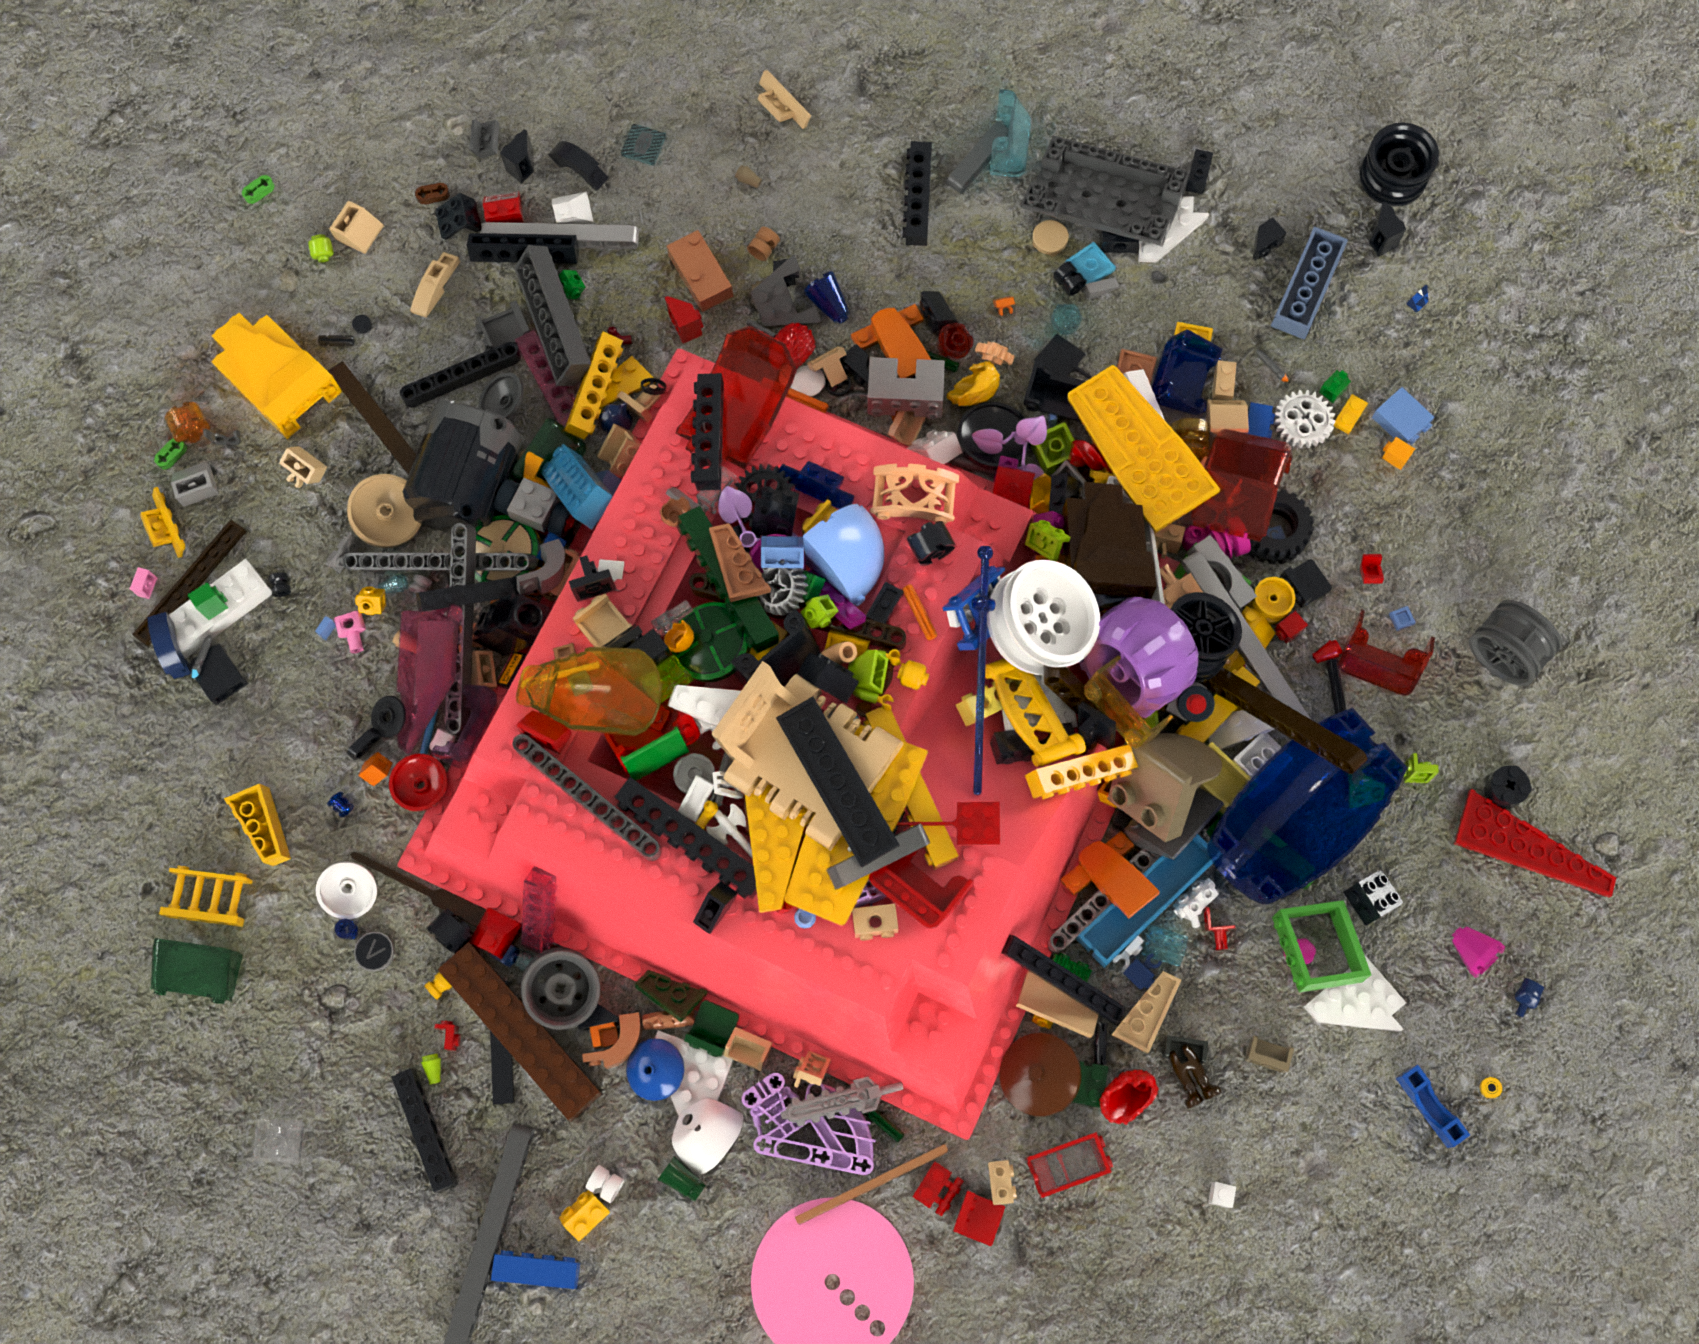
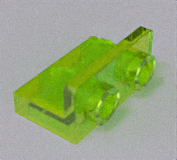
M674 654L640 678L647 692L659 704L672 695L676 685L686 686L693 681L692 676L679 663Z

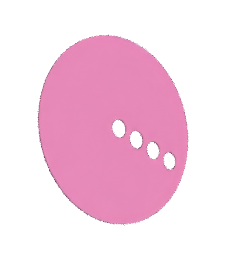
M832 1197L808 1201L781 1216L762 1239L755 1255L751 1274V1292L754 1308L763 1329L775 1344H890L899 1333L908 1316L914 1288L911 1259L903 1239L893 1225L871 1207L854 1200H850L801 1225L797 1223L796 1216L833 1199ZM829 1274H836L840 1279V1285L835 1290H829L825 1286V1278ZM845 1289H850L855 1294V1301L848 1306L842 1304L839 1298L840 1293ZM863 1304L870 1309V1316L867 1320L860 1321L855 1317L854 1312L858 1305ZM874 1320H880L884 1323L885 1332L883 1335L874 1336L871 1334L870 1324Z

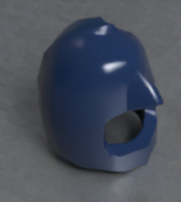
M626 402L618 405L608 404L601 409L599 423L604 433L609 434L613 424L628 430L631 429L633 418L629 411L626 410Z

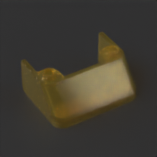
M1118 655L1094 673L1085 684L1084 693L1101 713L1116 722V730L1130 747L1140 748L1151 742L1174 717L1170 714L1152 729L1106 678L1121 659Z

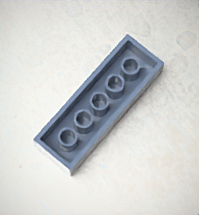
M1314 226L1271 327L1305 340L1348 239Z

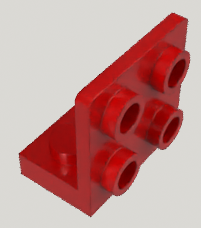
M966 1191L953 1232L992 1246L1005 1206L1001 1204L993 1205L991 1200Z

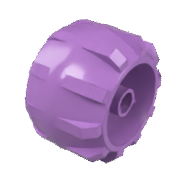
M1130 597L1119 605L1107 610L1101 616L1097 640L1090 653L1079 662L1081 670L1086 671L1092 684L1090 685L1092 691L1095 694L1099 693L1109 702L1111 709L1121 714L1128 710L1130 716L1142 719L1147 718L1165 704L1174 701L1185 689L1194 683L1197 675L1199 654L1186 624L1165 604L1143 597Z

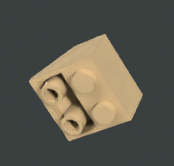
M348 201L329 229L335 240L366 254L384 225L363 207Z
M1207 400L1206 423L1210 432L1217 435H1222L1224 432H1231L1234 435H1242L1243 432L1248 433V407L1245 400Z

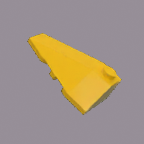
M1246 605L1241 614L1264 649H1266L1275 632L1264 615ZM1237 649L1228 658L1231 662L1225 664L1223 668L1232 672L1235 668L1238 670L1245 664Z

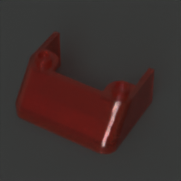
M1361 609L1340 657V670L1399 695L1406 696L1411 694L1433 654L1435 637L1431 636L1424 651L1413 648L1407 650L1403 658L1367 644L1369 633L1361 627L1365 610Z

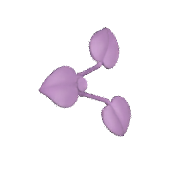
M1044 415L1019 421L1016 426V432H1012L1005 440H1002V433L994 429L978 430L972 434V438L977 446L988 454L1001 452L1002 444H1006L1014 437L1016 443L1023 444L1022 467H1017V469L1034 472V480L1044 474L1043 470L1035 464L1025 465L1028 442L1032 445H1039L1046 439L1047 425Z
M726 486L719 498V514L729 524L738 520L743 532L740 535L743 548L752 547L761 538H756L752 531H746L741 519L751 513L752 502L742 491ZM794 532L792 533V537H798Z

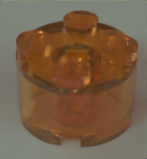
M185 402L182 403V407H172L165 414V420L176 442L189 441L190 443H196L203 435V430L210 429V425L197 403Z

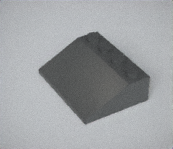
M1197 788L1182 835L1167 842L1161 840L1134 819L1130 821L1124 831L1135 847L1174 860L1222 808L1224 803L1202 788Z

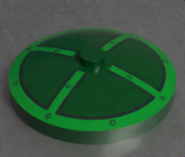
M705 603L693 608L681 618L692 628L694 640L687 650L680 653L672 652V657L677 667L693 680L710 683L726 679L735 673L731 662L739 655L750 652L751 648H749L745 640L746 635L743 631L740 632L735 624V617L733 615L730 616L726 610V603Z

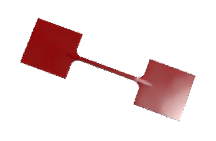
M957 802V817L952 822H898L896 825L915 826L921 823L922 826H954L957 830V845H1000V802Z

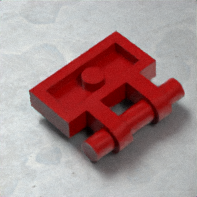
M934 1161L912 1197L929 1209L933 1202L937 1203L939 1206L935 1213L942 1217L945 1211L950 1209V1203L955 1195L960 1193V1187L964 1181L957 1177L951 1183L948 1179L952 1172ZM943 1186H946L949 1190L945 1197L941 1199L938 1197V1194Z

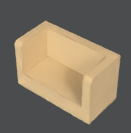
M735 1027L725 1047L724 1056L762 1071L771 1051L772 1042Z

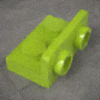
M1040 520L1039 522L1030 523L1025 545L1049 560L1057 561L1062 543L1070 541L1071 537L1065 534L1063 530L1050 525V522Z
M1412 753L1401 765V776H1404V783H1429L1439 772L1438 765L1431 764V762H1420L1418 764L1417 753Z

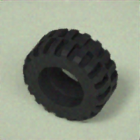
M1274 488L1270 489L1268 493L1266 490L1259 492L1258 495H1254L1246 503L1240 518L1250 538L1251 550L1249 555L1251 557L1257 556L1259 558L1258 561L1263 563L1267 560L1269 564H1275L1276 561L1283 564L1288 559L1292 561L1297 555L1302 553L1313 533L1314 527L1312 525L1314 519L1313 516H1309L1311 514L1310 508L1304 506L1306 502L1302 498L1300 500L1296 498L1297 494L1293 492L1288 494L1285 489H1281L1278 492ZM1266 514L1280 515L1290 524L1292 535L1286 539L1270 538L1261 530L1258 520Z

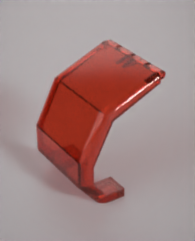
M1229 429L1220 430L1213 441L1204 465L1205 470L1220 488V492L1192 510L1190 519L1193 520V526L1206 529L1207 524H1210L1209 530L1225 533L1226 528H1228L1229 535L1244 538V533H1248L1247 539L1261 542L1262 537L1266 536L1283 473L1289 474L1292 463L1291 445L1287 442Z

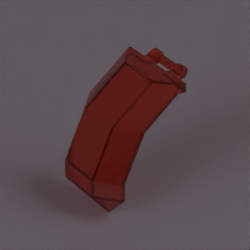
M752 326L726 334L721 352L711 373H722L724 381L722 467L726 461H729L744 470L770 431L797 371L786 344ZM693 406L676 430V434L689 440L685 450L691 453L695 452V447L692 446V435H696V429H693V417H696Z

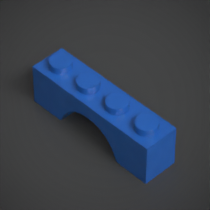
M1419 1065L1410 1067L1395 1078L1447 1148L1455 1147L1470 1136L1460 1120L1451 1114L1439 1101L1431 1087V1081Z

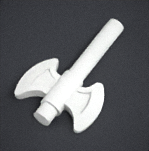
M730 804V814L728 817L720 810L717 811L714 817L720 825L717 827L707 826V832L725 845L728 844L727 835L729 834L753 859L751 844L736 827L737 825L746 827L743 811L735 804Z

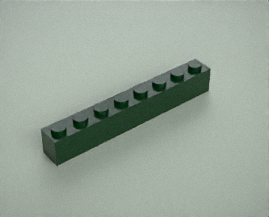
M698 506L679 515L677 529L680 535H685L688 548L691 552L694 551L696 553V560L701 568L704 567L707 571L706 577L708 581L716 586L715 591L719 599H724L728 614L735 617V624L740 632L743 631L746 635L745 640L749 648L753 647L756 654L778 644L779 633L756 596L730 602L709 533V528L713 526L702 508Z

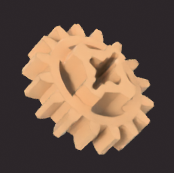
M988 341L987 344L979 342L975 349V352L983 355L982 360L991 361L994 365L1002 366L1003 363L1012 365L1015 358L1014 355L1007 352V347L995 342Z

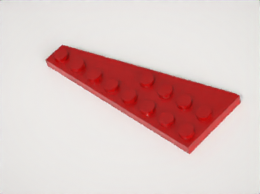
M1470 789L1468 791L1454 841L1455 845L1608 898L1612 897L1617 879L1615 876L1597 865L1594 866L1584 860L1581 855L1568 850L1563 844L1555 842L1547 834L1526 821H1521L1510 814L1505 808H1500L1492 803V800L1476 793L1475 790Z

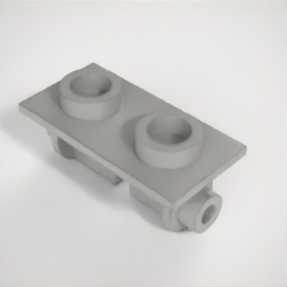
M351 534L343 536V539L337 545L338 550H334L326 559L327 562L325 564L340 574L344 568L342 563L343 556L346 553H355L361 546V543Z

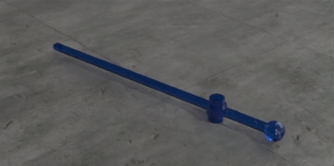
M980 546L978 548L977 555L981 559L980 596L974 597L971 603L972 608L979 612L973 786L975 795H980L982 792L987 613L993 611L996 606L995 600L988 597L989 559L993 557V549L990 546Z

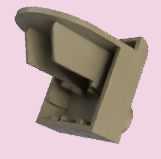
M1161 733L1140 740L1132 734L1126 739L1124 745L1130 744L1138 767L1131 770L1132 774L1123 778H1120V775L1116 776L1117 778L1112 781L1107 799L1164 842L1180 837L1196 789L1201 784L1219 776L1222 769L1221 759L1206 744L1184 735Z

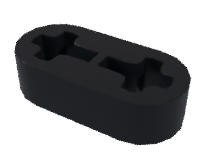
M375 728L368 729L349 747L347 754L353 760L360 759L377 743L381 734Z

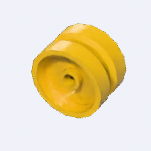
M1267 577L1261 580L1253 589L1257 597L1247 604L1248 607L1264 615L1268 623L1272 625L1285 618L1294 607L1296 597L1293 588L1287 581L1278 577Z

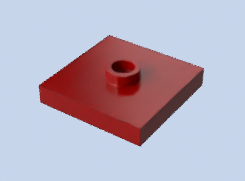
M998 465L992 493L1028 508L1035 473Z

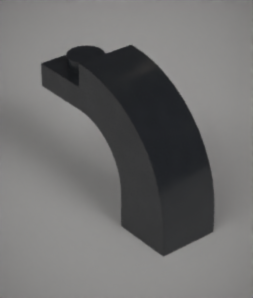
M559 142L548 154L560 168L569 167L576 171L595 191H598L609 178L598 167L599 163L593 157L570 142Z

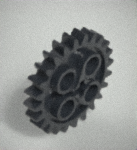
M760 464L759 470L752 466V473L745 470L746 477L739 476L742 482L734 484L738 487L739 491H742L750 498L752 507L755 505L758 489L754 493L750 492L753 484H757L758 488L763 487L762 480H765L764 487H770L772 482L777 481L776 490L782 491L792 490L796 487L795 484H789L792 478L790 476L785 478L787 473L784 470L780 472L779 467L776 466L773 469L770 464L767 465L766 469L764 465ZM752 509L751 513L742 520L745 524L749 522V527L751 528L754 515Z

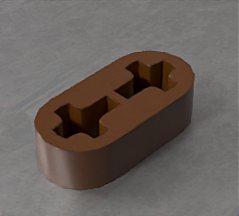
M435 183L418 187L415 191V196L420 204L426 205L447 200L450 192L446 184Z

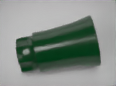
M675 1156L658 1178V1181L670 1186L683 1196H688L694 1202L706 1186L702 1181L698 1180L699 1177L688 1170Z

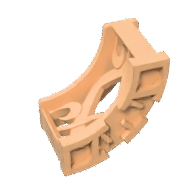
M897 464L874 467L873 475L876 476L873 507L870 508V513L876 515L877 518L886 520L890 517H914L930 520L935 524L942 521L945 525L947 522L954 521L953 507L956 483H959L958 474L941 468L933 471L926 469V465L908 464V467H897ZM899 479H905L906 482L901 484ZM913 479L919 480L921 488L929 493L928 496L916 503L910 502L900 492L906 489ZM885 480H886L888 489H885V490H884V485H885ZM926 481L933 483L930 485V488L925 484ZM946 486V492H945V496H944V495L941 494V493H942L944 487ZM892 494L885 500V503L890 501L892 505L882 506L883 496ZM937 498L944 501V512L934 509L935 506L941 508V503Z

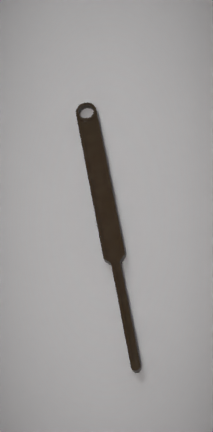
M357 852L351 853L352 859L430 897L434 906L444 911L448 908L456 917L476 927L486 910L443 889L432 890ZM519 928L511 943L534 956L547 949L558 947L522 928ZM559 963V964H556L555 966L561 967L562 964Z

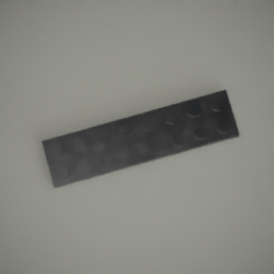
M812 696L776 717L861 868L899 847L897 839L815 698Z

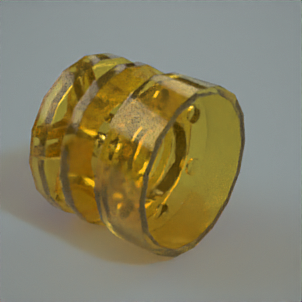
M1185 418L1171 423L1170 427L1186 443L1199 462L1205 456H1210V442L1208 441L1210 425L1207 421L1198 418Z

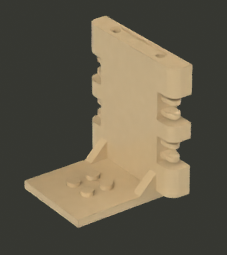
M762 661L711 734L730 759L733 760L724 775V780L748 797H750L753 791L756 796H760L768 784L772 786V789L766 795L765 802L771 803L770 811L784 821L788 815L792 820L795 819L804 807L808 811L801 819L800 825L805 827L809 823L805 834L831 851L842 836V833L776 720V717L812 696L817 700L816 702L821 709L826 698L820 696L822 693L821 689L797 674L783 687L771 667ZM831 703L823 714L869 793H871L904 744L879 726L870 734L872 727L868 725L857 737L854 733L861 723V720L856 718L857 713L843 703L838 707L835 703Z

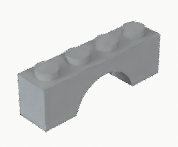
M1211 535L1193 546L1186 553L1189 556L1196 551L1201 552L1212 570L1221 576L1225 590L1239 610L1257 597L1253 588L1247 584L1241 572L1234 567L1230 558L1224 554L1218 542Z

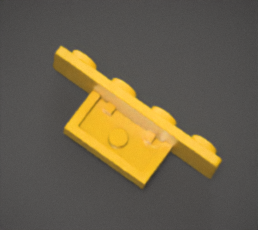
M154 487L152 498L157 509L141 512V520L153 547L172 543L177 557L180 558L183 555V550H185V543L178 536L179 530L177 524H173L170 508H167L165 505L164 494L160 493L158 487Z

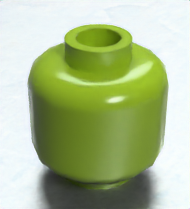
M324 234L314 235L308 242L311 258L318 260V262H327L333 256L334 251L331 239Z

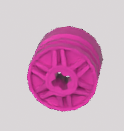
M1238 516L1224 519L1222 524L1216 522L1204 528L1207 537L1211 535L1218 542L1224 554L1230 559L1232 554L1238 557L1249 553L1251 550L1248 531Z

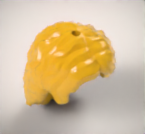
M991 361L973 364L969 368L973 374L963 377L956 383L954 389L947 393V399L952 404H958V406H971L986 402L993 397L999 387L1000 374Z

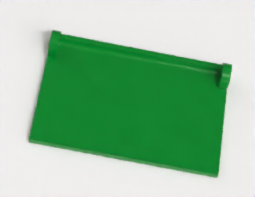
M676 726L671 732L620 758L631 778L637 781L688 753L689 750Z

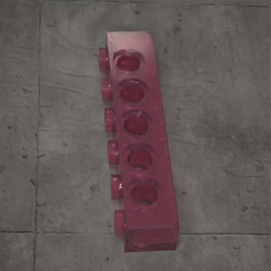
M535 330L516 338L515 342L564 435H566L568 432L564 431L570 412H563L566 409L572 410L575 397L566 390L569 389L568 386H557L555 381L548 383V381L555 379L540 338ZM547 365L545 368L540 369L541 366ZM559 394L563 395L560 398H555Z
M534 866L524 880L521 945L541 953L546 948L550 949L554 942V938H552L555 930L553 928L555 922L554 913L556 911L554 905L557 899L555 893L558 886L556 885L555 875Z

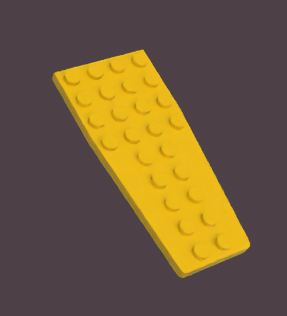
M1111 365L1068 393V401L1117 481L1122 485V489L1133 504L1142 505L1143 517L1155 533L1220 492L1218 485L1186 443L1116 366Z
M860 724L854 735L859 737L866 726ZM902 741L904 745L870 793L892 832L904 812L928 754V750ZM805 834L785 895V902L843 926L850 917L869 880L870 874L835 890L826 869L854 856L853 852L847 850L849 845L843 835L830 851Z

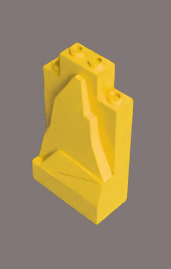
M238 313L211 335L224 350L211 361L213 365L286 439L290 438L301 428L296 419L323 397L330 403L342 392L333 376L306 350L300 348L268 315L260 318L252 326Z

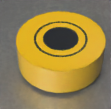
M1494 1077L1485 1078L1480 1083V1092L1486 1098H1496L1502 1092L1500 1081Z

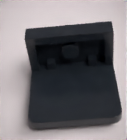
M458 193L435 210L442 239L447 240L463 228L476 233L481 231L477 203L475 199L467 195Z
M768 486L759 487L751 531L753 533L757 532L761 536L771 534L792 536L799 493H794L791 490H776Z
M1311 559L1294 569L1291 567L1285 569L1280 576L1293 588L1296 597L1295 602L1298 603L1300 608L1327 594L1332 589L1328 580Z
M1381 870L1359 881L1343 892L1365 926L1403 904L1399 894Z

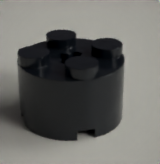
M942 521L934 525L932 522H928L921 527L920 532L912 534L907 538L908 544L921 566L932 564V559L938 558L940 560L946 557L956 546Z
M1515 765L1503 766L1487 778L1484 794L1486 798L1492 800V803L1500 808L1511 809L1529 796L1532 787L1529 777L1520 767Z
M448 908L445 911L442 910L426 928L430 934L436 935L435 939L454 954L465 946L473 934L470 930L471 928L464 921L459 923L456 915Z

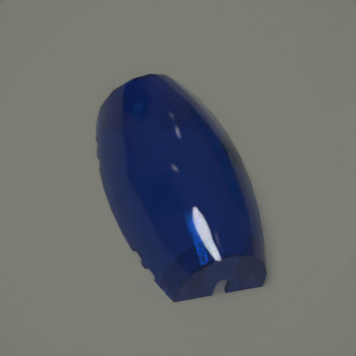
M1353 707L1318 722V724L1365 752L1368 759L1356 772L1349 774L1291 739L1266 759L1245 781L1219 819L1207 844V853L1222 876L1250 900L1260 904L1273 903L1306 887L1309 883L1327 873L1353 851L1380 819V815L1385 807H1388L1393 793L1398 790L1408 767L1385 742L1376 744L1371 740L1370 736L1376 732Z

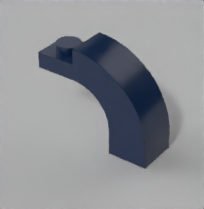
M167 612L147 617L153 648L164 672L170 674L173 679L192 674L186 666L189 663L182 655L178 646L174 622Z

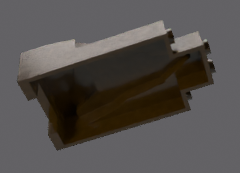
M1084 482L1080 491V499L1066 498L1062 509V516H1064L1065 522L1064 532L1071 537L1070 541L1064 542L1066 565L1075 570L1087 582L1094 594L1152 599L1157 588L1152 552H1148L1146 548L1142 505L1123 503L1122 485Z

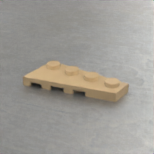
M1162 971L1110 1036L1148 1054L1180 985L1181 979Z

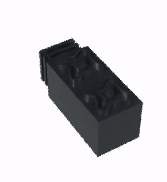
M511 593L481 609L478 621L473 629V642L504 656L533 645L543 627L549 607L522 594L517 596Z

